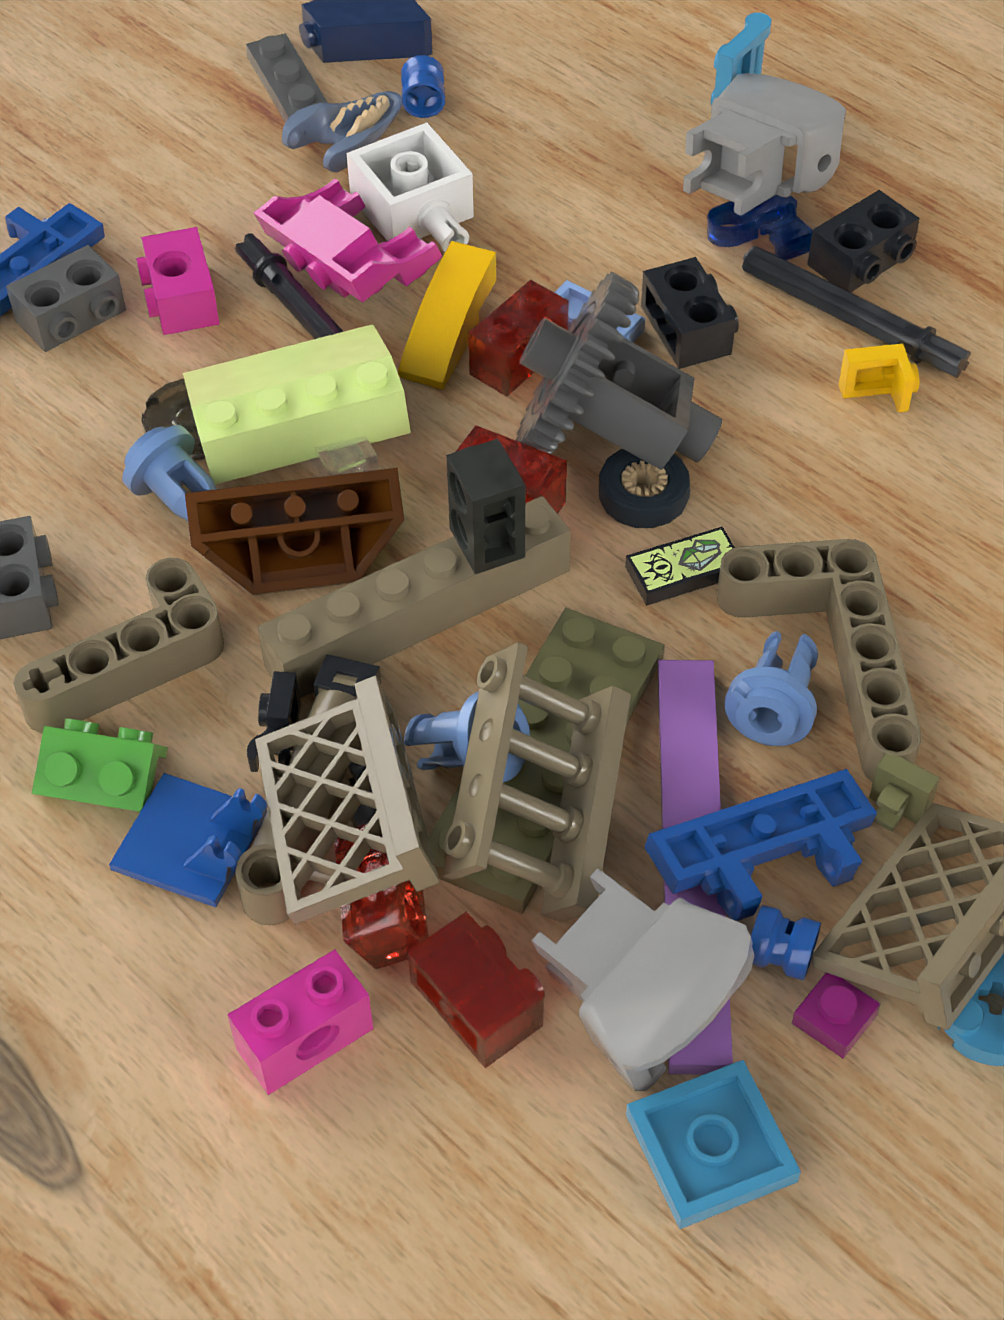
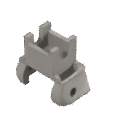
M738 74L722 94L713 100L711 119L686 133L685 154L695 156L704 151L705 155L701 165L684 176L683 191L691 194L698 189H703L735 203L734 213L743 215L774 195L786 197L791 195V191L798 194L801 192L810 193L817 191L832 178L839 165L846 109L831 97L792 81L764 74ZM797 144L795 176L782 183L785 146L789 147Z
M597 868L590 876L595 890L600 893V896L556 944L541 932L531 941L537 952L549 961L545 966L549 975L583 1001L579 1010V1017L593 1044L604 1053L630 1088L635 1091H646L667 1070L663 1062L686 1047L709 1025L729 998L745 981L752 969L754 960L753 942L745 924L690 904L683 898L676 899L671 905L663 902L654 911Z

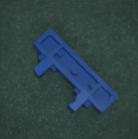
M70 202L48 219L44 218L42 221L19 206L7 214L5 220L9 237L18 238L19 240L0 254V316L12 308L6 288L7 285L87 245L93 247L105 237L103 223Z
M844 769L649 833L644 848L672 894L701 885L702 890L708 896L717 894L718 903L730 919L739 921L754 916L763 897L751 878L754 866L801 851L804 858L815 855L817 868L832 887L852 881L858 866L862 863L861 858L853 848L852 842H855L852 833L870 827L877 812L849 771Z

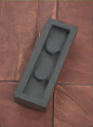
M286 33L277 36H266L261 40L246 44L248 60L285 122L292 114L302 108L317 103H328Z

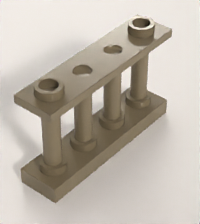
M517 642L486 657L478 672L477 685L480 689L453 825L448 830L444 842V851L447 855L443 877L455 880L485 870L487 864L543 886L545 895L541 915L558 922H563L580 917L598 898L599 893L595 890L590 876L597 868L601 871L603 870L631 694L615 686H610L580 700H576L524 676L523 672L528 646ZM518 699L571 722L573 734L569 753L513 729ZM508 753L562 776L564 786L560 807L503 784ZM498 808L553 830L554 843L550 863L492 840Z

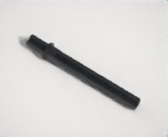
M253 233L246 234L244 242L236 244L235 252L253 270L254 281L261 287H267L314 339L344 332L293 277L292 273L287 269L286 259L281 254L271 253Z
M752 246L743 257L742 269L744 272L889 345L903 343L906 353L911 355V361L916 364L923 361L955 378H958L961 371H965L969 364L967 360L971 352L936 335V329L931 326L924 329L758 246Z

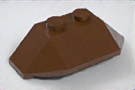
M398 467L185 493L191 547L252 595L353 583L363 577L404 522Z

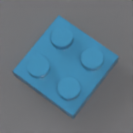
M744 1060L627 1104V1119L679 1229L799 1181L801 1170Z

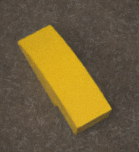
M455 241L450 242L417 312L398 368L399 378L444 389L479 327V311L496 282V252Z

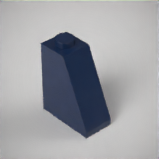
M313 0L301 4L303 23L299 25L301 39L307 49L312 48L323 63L412 58L418 55L429 56L433 54L431 18L415 0Z

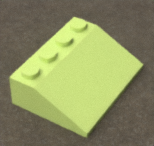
M373 324L183 373L210 476L215 485L411 433L402 383L393 358Z

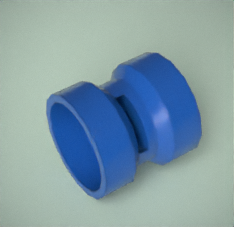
M418 55L410 58L401 69L402 105L412 116L418 118L435 116L445 105L443 67L439 61L427 55Z
M762 904L751 934L754 951L752 965L761 968L769 964L782 967L786 976L804 981L815 950L821 922L805 917L794 922L785 918L780 909Z

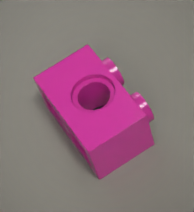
M192 227L141 237L145 256L136 258L142 286H152V288L143 289L150 318L159 316L163 335L220 325L214 287L198 228Z
M335 949L227 1014L236 1050L267 1095H270L373 1030L369 994Z

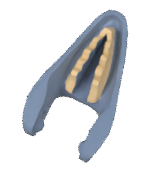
M385 91L351 102L317 103L296 111L287 119L282 131V143L291 149H297L313 142L333 143L334 145L324 155L323 165L327 170L337 173L348 167L346 153L378 141L398 115L402 106V96L396 92Z

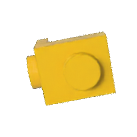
M903 343L844 350L838 384L843 399L891 394L898 413L909 411L912 393L918 392L920 379L918 367L915 363L909 362Z

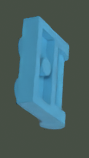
M756 12L747 15L744 29L728 44H723L719 48L714 59L716 80L715 88L711 95V105L713 100L722 94L738 74L762 73L765 39L770 35L772 23L768 15Z

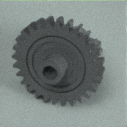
M612 271L610 274H606L604 280L599 282L596 290L592 291L587 303L583 304L577 319L574 318L569 331L544 318L530 338L519 362L543 377L533 393L534 397L526 408L527 412L520 422L521 426L517 431L516 435L518 436L515 440L517 442L516 445L539 457L549 456L553 451L557 450L558 443L565 440V434L560 429L572 430L574 424L571 420L660 470L666 465L675 451L698 463L713 444L720 430L722 418L692 402L694 377L627 340L616 330L618 326L622 328L630 327L631 321L626 315L635 314V305L639 302V290L630 281Z

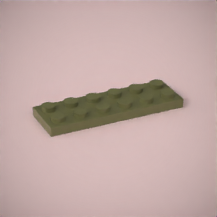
M565 607L525 676L576 700H580L610 686L631 694L627 725L658 669V660L664 658L665 644ZM518 699V704L526 716L529 725L530 736L569 753L573 734L571 722ZM525 760L519 773L511 780L503 782L505 785L560 807L564 782L561 775ZM459 785L428 837L438 877L445 882L523 914L538 887L536 883L488 864L485 870L455 880L443 877L447 855L444 851V842L448 830L453 825L460 790ZM498 808L492 840L550 863L554 843L553 830Z

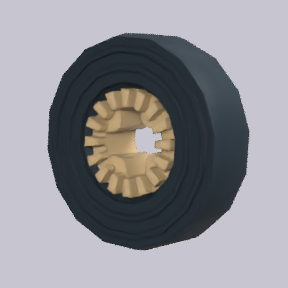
M620 449L607 458L599 473V499L606 513L619 523L634 528H655L669 524L682 514L690 497L689 471L682 459L675 454L671 456L666 465L660 470L632 453ZM637 484H646L648 489L642 492V489Z

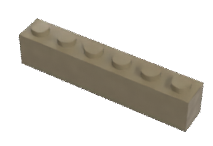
M543 496L526 503L525 558L475 575L453 536L259 625L258 632L264 666L272 678L274 671L296 672L300 698L314 692L313 684L326 654L374 664L569 572L571 530Z

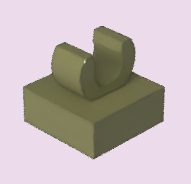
M886 753L876 767L869 798L875 801L876 805L880 806L876 811L877 815L873 822L890 831L897 827L902 817L917 824L933 803L940 777L900 756Z

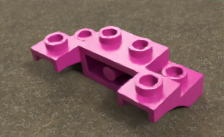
M333 179L326 186L304 196H274L254 212L265 234L285 247L282 249V253L296 271L306 270L313 281L323 290L330 287L342 297L346 298L351 294L362 303L370 296L378 293L392 278L407 287L415 279L423 276L431 266L442 258L436 243L431 241L427 244L422 241L411 227H408L391 240L378 244L370 228L353 218L366 208L360 195L357 192L350 194L344 190L337 179Z

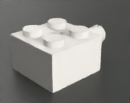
M428 123L346 153L350 194L357 192L366 206L362 211L387 241L398 236L408 227H411L419 239L431 234L441 245L444 252L449 246V241L463 244L468 243L469 234L459 223L474 217L473 174Z

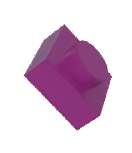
M826 972L795 1010L792 1024L844 1059L877 1016L881 1003L845 979Z

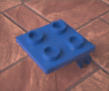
M163 773L109 863L110 869L216 908L235 875L238 860L249 849L267 813V802L259 794H255L251 802L248 801L242 788L236 789L233 796Z

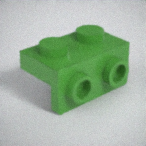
M65 718L64 729L44 726L31 794L140 812L152 793L158 757L166 758L168 747L153 744L152 732L120 727L118 738L98 735L99 724Z

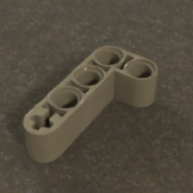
M165 558L157 561L149 568L146 574V583L152 610L30 662L19 670L15 676L14 687L26 723L32 730L43 733L44 726L64 729L65 718L82 721L205 666L220 656L224 648V639L216 603L194 568L187 561L180 558Z

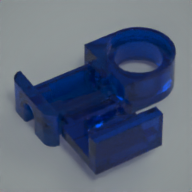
M774 195L743 215L734 213L735 203L732 201L713 207L707 214V238L716 246L735 247L758 238L760 229L762 236L769 235V241L775 247V255L786 261L808 253L810 250L813 229L797 216V200L792 196L785 198ZM720 225H736V226L725 227V226H720Z

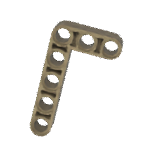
M838 539L741 546L726 552L721 559L717 590L718 605L725 613L734 617L745 618L826 612L861 767L865 776L873 783L876 767L886 753L900 756L915 764L921 743V731L874 550L868 544L856 539Z

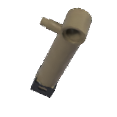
M326 654L313 684L315 700L307 718L357 699L355 683L376 675L381 684L379 666ZM356 721L337 728L329 738V741L343 745L356 728ZM295 745L287 766H290L303 748L302 746ZM319 752L306 772L321 777L334 756ZM347 768L337 782L342 783ZM297 783L283 803L298 809L312 788ZM328 794L314 815L327 819L336 796ZM267 811L252 848L244 852L238 860L235 874L242 905L247 916L252 921L261 925H276L287 921L290 917L287 914L270 817ZM305 826L293 843L292 848L307 853L322 831ZM314 871L308 880L327 884L331 876ZM266 882H278L272 887H259Z

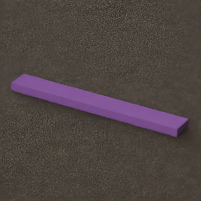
M658 660L662 829L721 810L714 661ZM663 879L664 903L671 905L676 899L683 898L690 904L726 917V912L718 903L717 894L708 896L702 890L701 885L672 894ZM730 998L709 1025L686 1047L668 1059V1074L704 1075L733 1064Z

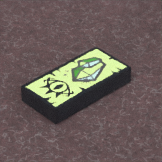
M722 526L626 555L625 568L647 606L718 584L721 559L726 552L735 547Z

